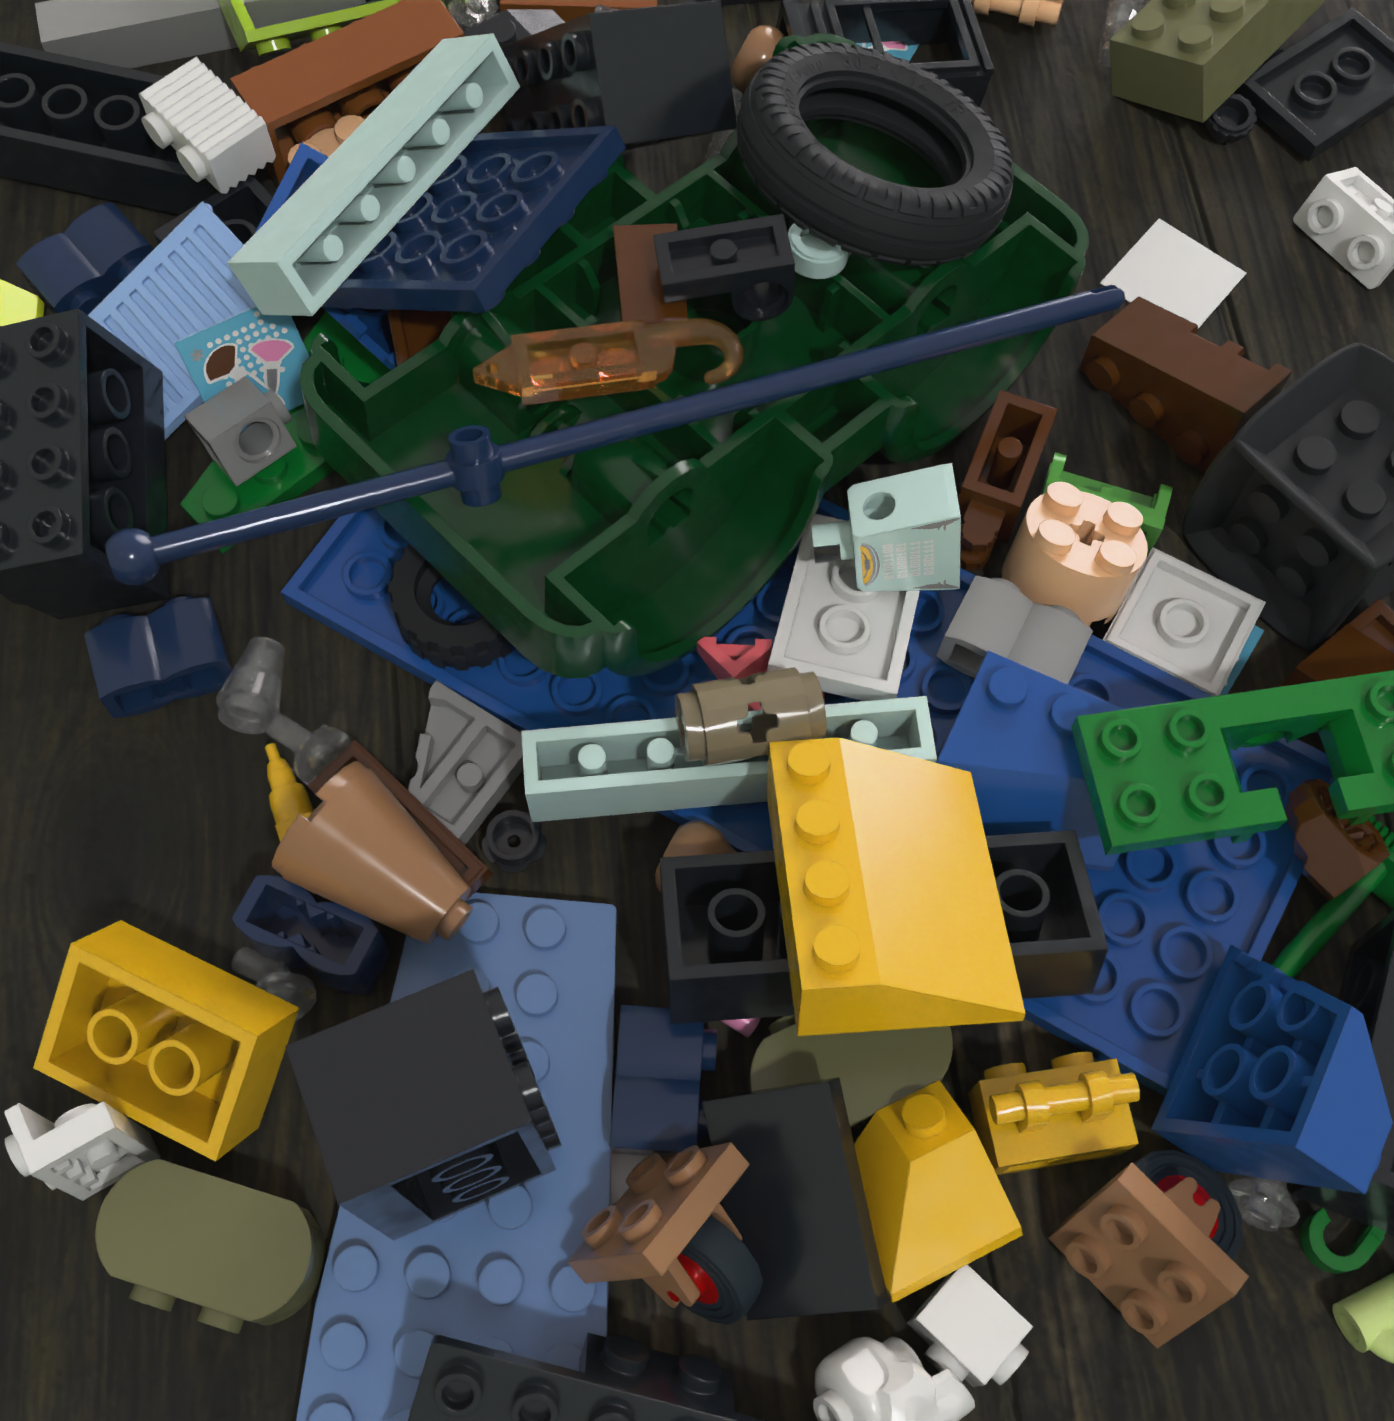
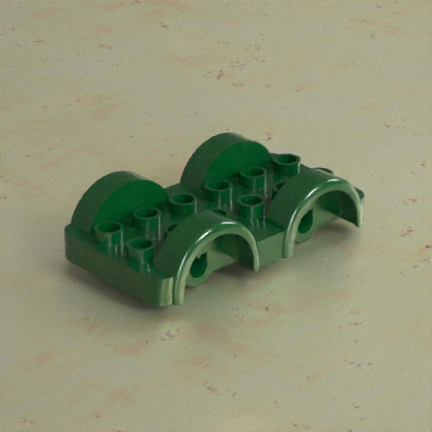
M815 33L806 37L790 35L782 37L778 41L772 57L784 50L803 44L819 42L846 43L850 46L858 44L834 34ZM811 119L804 121L810 132L829 151L865 173L892 183L910 187L939 188L946 186L938 172L920 154L903 142L877 129L839 119ZM737 128L724 143L717 155L658 194H655L624 168V158L620 154L608 168L607 177L601 183L591 188L575 207L574 216L567 223L557 228L541 247V253L537 260L518 274L505 290V296L497 306L479 314L457 311L443 329L439 339L373 383L357 381L341 366L338 348L334 341L324 333L318 334L311 345L312 355L302 364L299 379L314 446L325 461L349 484H354L445 460L446 454L450 451L449 434L464 426H485L490 431L492 442L502 445L1074 294L1086 266L1084 256L1089 247L1088 230L1080 216L1064 201L1013 163V189L1002 221L983 244L966 256L938 265L905 266L904 264L893 265L873 261L872 257L866 259L849 252L844 269L833 277L812 279L795 272L792 304L784 313L776 318L766 321L742 319L734 311L729 292L686 299L689 321L688 337L622 339L613 249L614 225L677 223V230L680 231L781 214V211H777L764 198L747 174L738 150ZM784 216L788 232L794 223ZM1056 326L506 472L504 479L500 482L501 498L487 506L470 507L463 504L459 490L450 487L378 506L374 509L524 657L543 671L562 678H586L600 672L605 667L609 671L624 677L650 674L674 664L696 650L697 642L701 638L716 635L761 592L781 568L804 535L826 491L877 451L890 461L908 464L925 459L948 446L970 429L994 406L999 390L1007 392L1039 353Z

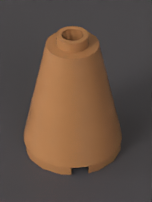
M354 761L345 766L315 794L323 802L313 811L310 817L307 819L299 814L291 824L277 847L272 860V868L280 873L282 878L288 882L425 944H430L438 936H441L448 942L460 930L473 911V907L465 902L471 892L470 886L372 769L367 768L360 761Z

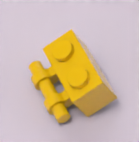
M1078 1052L1057 1057L1051 1060L1053 1069L1027 1073L1024 1063L1004 1064L985 1070V1080L978 1081L968 1093L977 1135L996 1175L1122 1155L1138 1145L1139 1142L1129 1103L1137 1102L1140 1099V1089L1135 1074L1133 1072L1121 1074L1117 1058L1094 1062L1092 1052Z

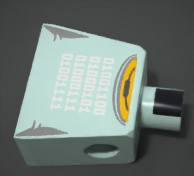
M952 463L854 484L847 490L849 520L811 525L815 563L853 559L856 585L862 591L960 589L961 515Z

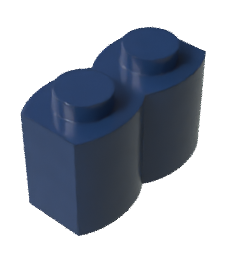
M107 202L95 206L80 215L64 233L47 237L32 246L21 256L16 265L30 288L53 314L78 308L86 315H89L153 249L150 243L112 202Z
M177 597L169 600L163 607L147 616L115 615L107 618L101 625L84 634L99 699L112 718L129 717L150 712L167 705L175 699H187L221 690L237 681L221 621L210 597Z
M255 876L232 917L234 924L263 956L282 966L310 968L315 976L324 984L346 994H370L391 954V950L379 930L368 917L335 902L317 903L306 889L288 882L279 876Z
M621 1005L610 1139L612 1153L645 1156L658 1153L660 1156L682 1152L693 1145L697 1146V1142H710L702 1104L703 1101L708 1099L699 1098L701 1071H715L717 1029H705L704 1022L671 1024L669 1008Z

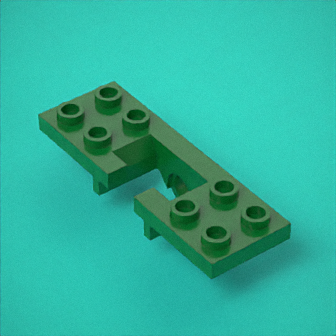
M1394 670L1077 716L1071 726L1105 855L1230 837L1232 844L1247 842L1256 832L1279 829L1287 821V817L1277 787L1243 792L1230 748L1236 751L1239 747L1246 748L1266 745L1285 738L1286 743H1289L1314 732H1319L1335 780L1328 787V791L1337 819H1348L1349 825L1352 826L1364 824L1375 814L1394 812Z

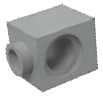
M246 376L184 415L212 461L236 487L297 447L285 424L292 420V417L281 399L272 389L263 394ZM248 424H250L246 430L241 432Z

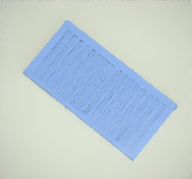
M203 201L88 315L162 371L165 440L186 420L184 415L204 402L174 343L256 306L227 264L244 244L213 212L212 206Z

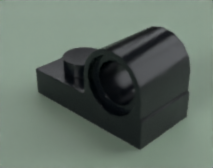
M783 214L653 235L664 303L730 292L735 313L742 319L750 321H766L776 318L784 313L792 304L795 262Z

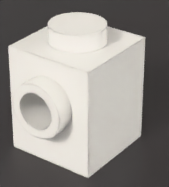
M968 1265L948 1274L907 1322L930 1345L924 1356L939 1373L950 1369L961 1381L965 1379L972 1387L984 1386L991 1378L999 1386L1006 1382L1028 1355L1029 1351L1020 1342L1033 1328L1025 1318Z

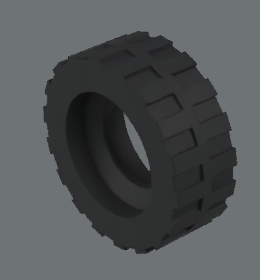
M411 544L403 550L404 555L400 561L396 560L392 568L393 579L389 581L388 593L392 601L390 605L401 636L406 644L410 643L412 645L413 651L423 660L427 658L433 662L434 666L443 669L448 666L455 667L457 671L469 670V667L480 666L483 668L492 665V661L499 657L505 658L513 652V645L484 616L466 624H454L440 618L431 606V594L435 585L443 576Z

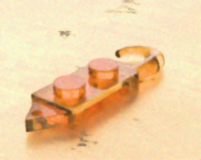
M692 318L645 324L644 319L511 335V345L475 367L473 375L476 384L520 396L522 405L656 388V383L666 380L673 370L676 354L675 348L708 344L721 349L724 354L723 363L718 368L706 372L704 381L707 384L724 382L736 374L743 362V347L738 336L731 329L712 319Z

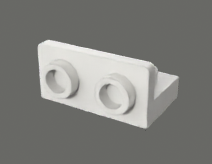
M1357 167L1326 174L1294 215L1293 222L1368 289L1376 288L1394 269V199Z
M104 1101L99 1104L90 1103L73 1108L61 1115L55 1123L20 1103L4 1111L13 1133L5 1138V1146L17 1170L25 1177L31 1175L44 1181L51 1190L58 1188L82 1201L117 1182L135 1167L161 1157L149 1131Z

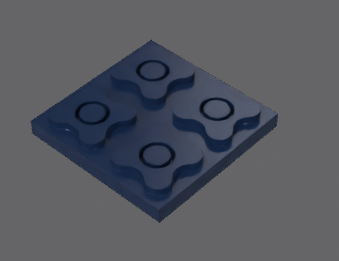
M616 125L478 133L321 307L381 309L383 311L393 309L425 310L426 312L460 311L474 314L491 310L503 300L505 290L518 274L537 260L541 253V247L557 228L567 223L574 216L575 207L591 188L601 183L607 177L608 168L626 148Z

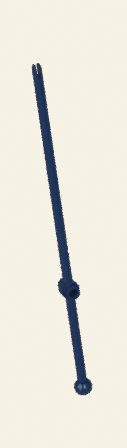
M1108 285L502 445L492 442L490 431L487 427L481 425L464 426L449 434L450 451L446 454L445 460L152 537L149 533L138 528L122 529L112 534L105 544L107 558L117 581L126 585H142L154 579L161 564L450 487L459 490L463 504L470 507L487 506L501 498L500 482L504 479L506 472L1114 311L1124 303L1125 294L1123 290L1115 285Z

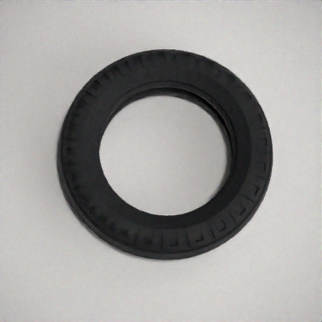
M832 42L803 44L784 50L769 59L752 78L741 100L737 117V145L745 170L756 188L787 219L791 220L802 230L809 229L810 235L827 242V244L833 247L836 244L841 246V250L845 252H850L866 259L872 257L873 261L893 265L904 264L905 266H931L959 259L977 249L996 230L1007 211L1011 199L1014 179L1012 158L1009 148L994 122L972 99L965 96L962 91L956 89L944 79L939 80L938 75L922 69L921 66L915 63L912 66L908 64V60L903 58H897L886 52L880 54L876 49H868L859 45L850 46L846 43ZM811 119H839L877 129L903 142L920 154L938 172L946 186L939 188L910 187L892 183L865 173L829 151L815 138L804 121Z

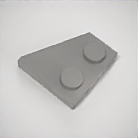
M435 681L430 687L428 696L431 707L425 734L420 733L415 756L418 767L415 776L410 780L408 791L456 838L466 845L523 771L522 735L516 729L440 682Z

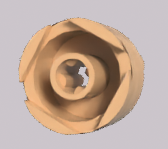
M1054 482L1048 486L1045 494L1040 495L1030 504L1003 563L1002 579L1014 583L1021 590L1022 594L1033 603L1046 606L1059 605L1072 610L1088 627H1090L1092 622L1103 619L1104 624H1106L1116 616L1146 560L1148 546L1145 535L1140 528L1143 523V516L1139 510L1128 503H1111L1096 495L1081 492L1069 483Z

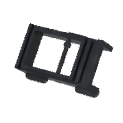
M781 0L776 28L785 36L798 35L806 37L815 33L834 34L849 39L854 43H872L873 49L878 50L880 54L886 52L882 42L901 41L904 44L947 42L953 61L915 64L928 72L938 75L939 80L944 79L949 82L950 85L972 99L980 108L994 67L970 0H825L824 2L812 0L810 3H797L796 0Z

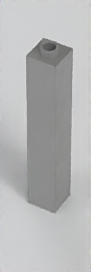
M49 0L35 3L41 44L45 51L131 69L238 47L217 0ZM242 0L255 29L347 9L366 3V0Z

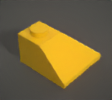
M940 1080L875 1112L854 1143L885 1288L893 1303L1023 1236L1021 1225L976 1130Z

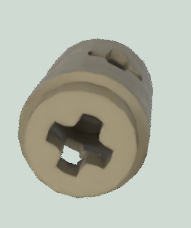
M795 667L755 673L740 679L731 677L694 683L690 687V692L675 695L676 722L686 762L702 760L704 766L707 767L742 761L760 755L768 756L769 742L824 739L826 736L827 722L824 699L819 681L813 671L799 674ZM760 702L762 714L752 717V729L740 731L737 720L748 716V704Z

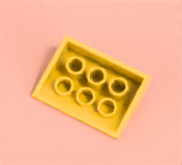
M843 738L769 742L766 793L797 1036L1023 1021L1026 1013L971 772Z

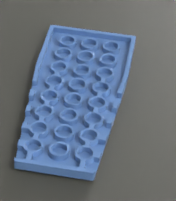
M474 893L466 901V903L473 907L472 913L460 930L448 942L441 936H438L430 944H425L406 935L390 1003L472 969L484 992L499 987L562 1146L549 1151L556 1168L555 1171L394 1241L343 1207H339L315 1304L296 1421H408L431 1340L436 1335L462 1340L579 1371V1358L587 1333L607 1337L609 1282L585 1284L567 1261L585 1241L581 1237V1232L585 1225L598 1212L610 1206L611 1199L610 1139L613 1110L617 910L614 905Z

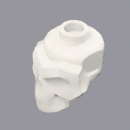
M870 1337L854 1338L826 1356L815 1371L814 1387L817 1397L813 1401V1408L818 1421H959L975 1408V1401L963 1382L950 1369H946L931 1377L924 1370L921 1361L912 1348L897 1337H890L882 1343Z

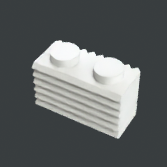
M197 56L139 93L147 114L141 118L146 131L160 148L164 149L171 145L176 150L181 165L196 182L206 178L220 193L227 194L230 187L236 188L239 181H246L249 174L255 175L258 168L264 169L266 163H273L276 157L263 118L258 116L254 109L251 110L248 104L242 101L240 96H236L234 91L230 90L225 82L222 83L218 76L215 77L211 69L208 70L204 63L201 64Z

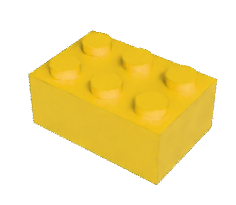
M120 920L70 944L33 1068L100 1103L104 1101L125 1116L216 1162L259 1128L286 1050L285 1046L288 1044L300 1008Z

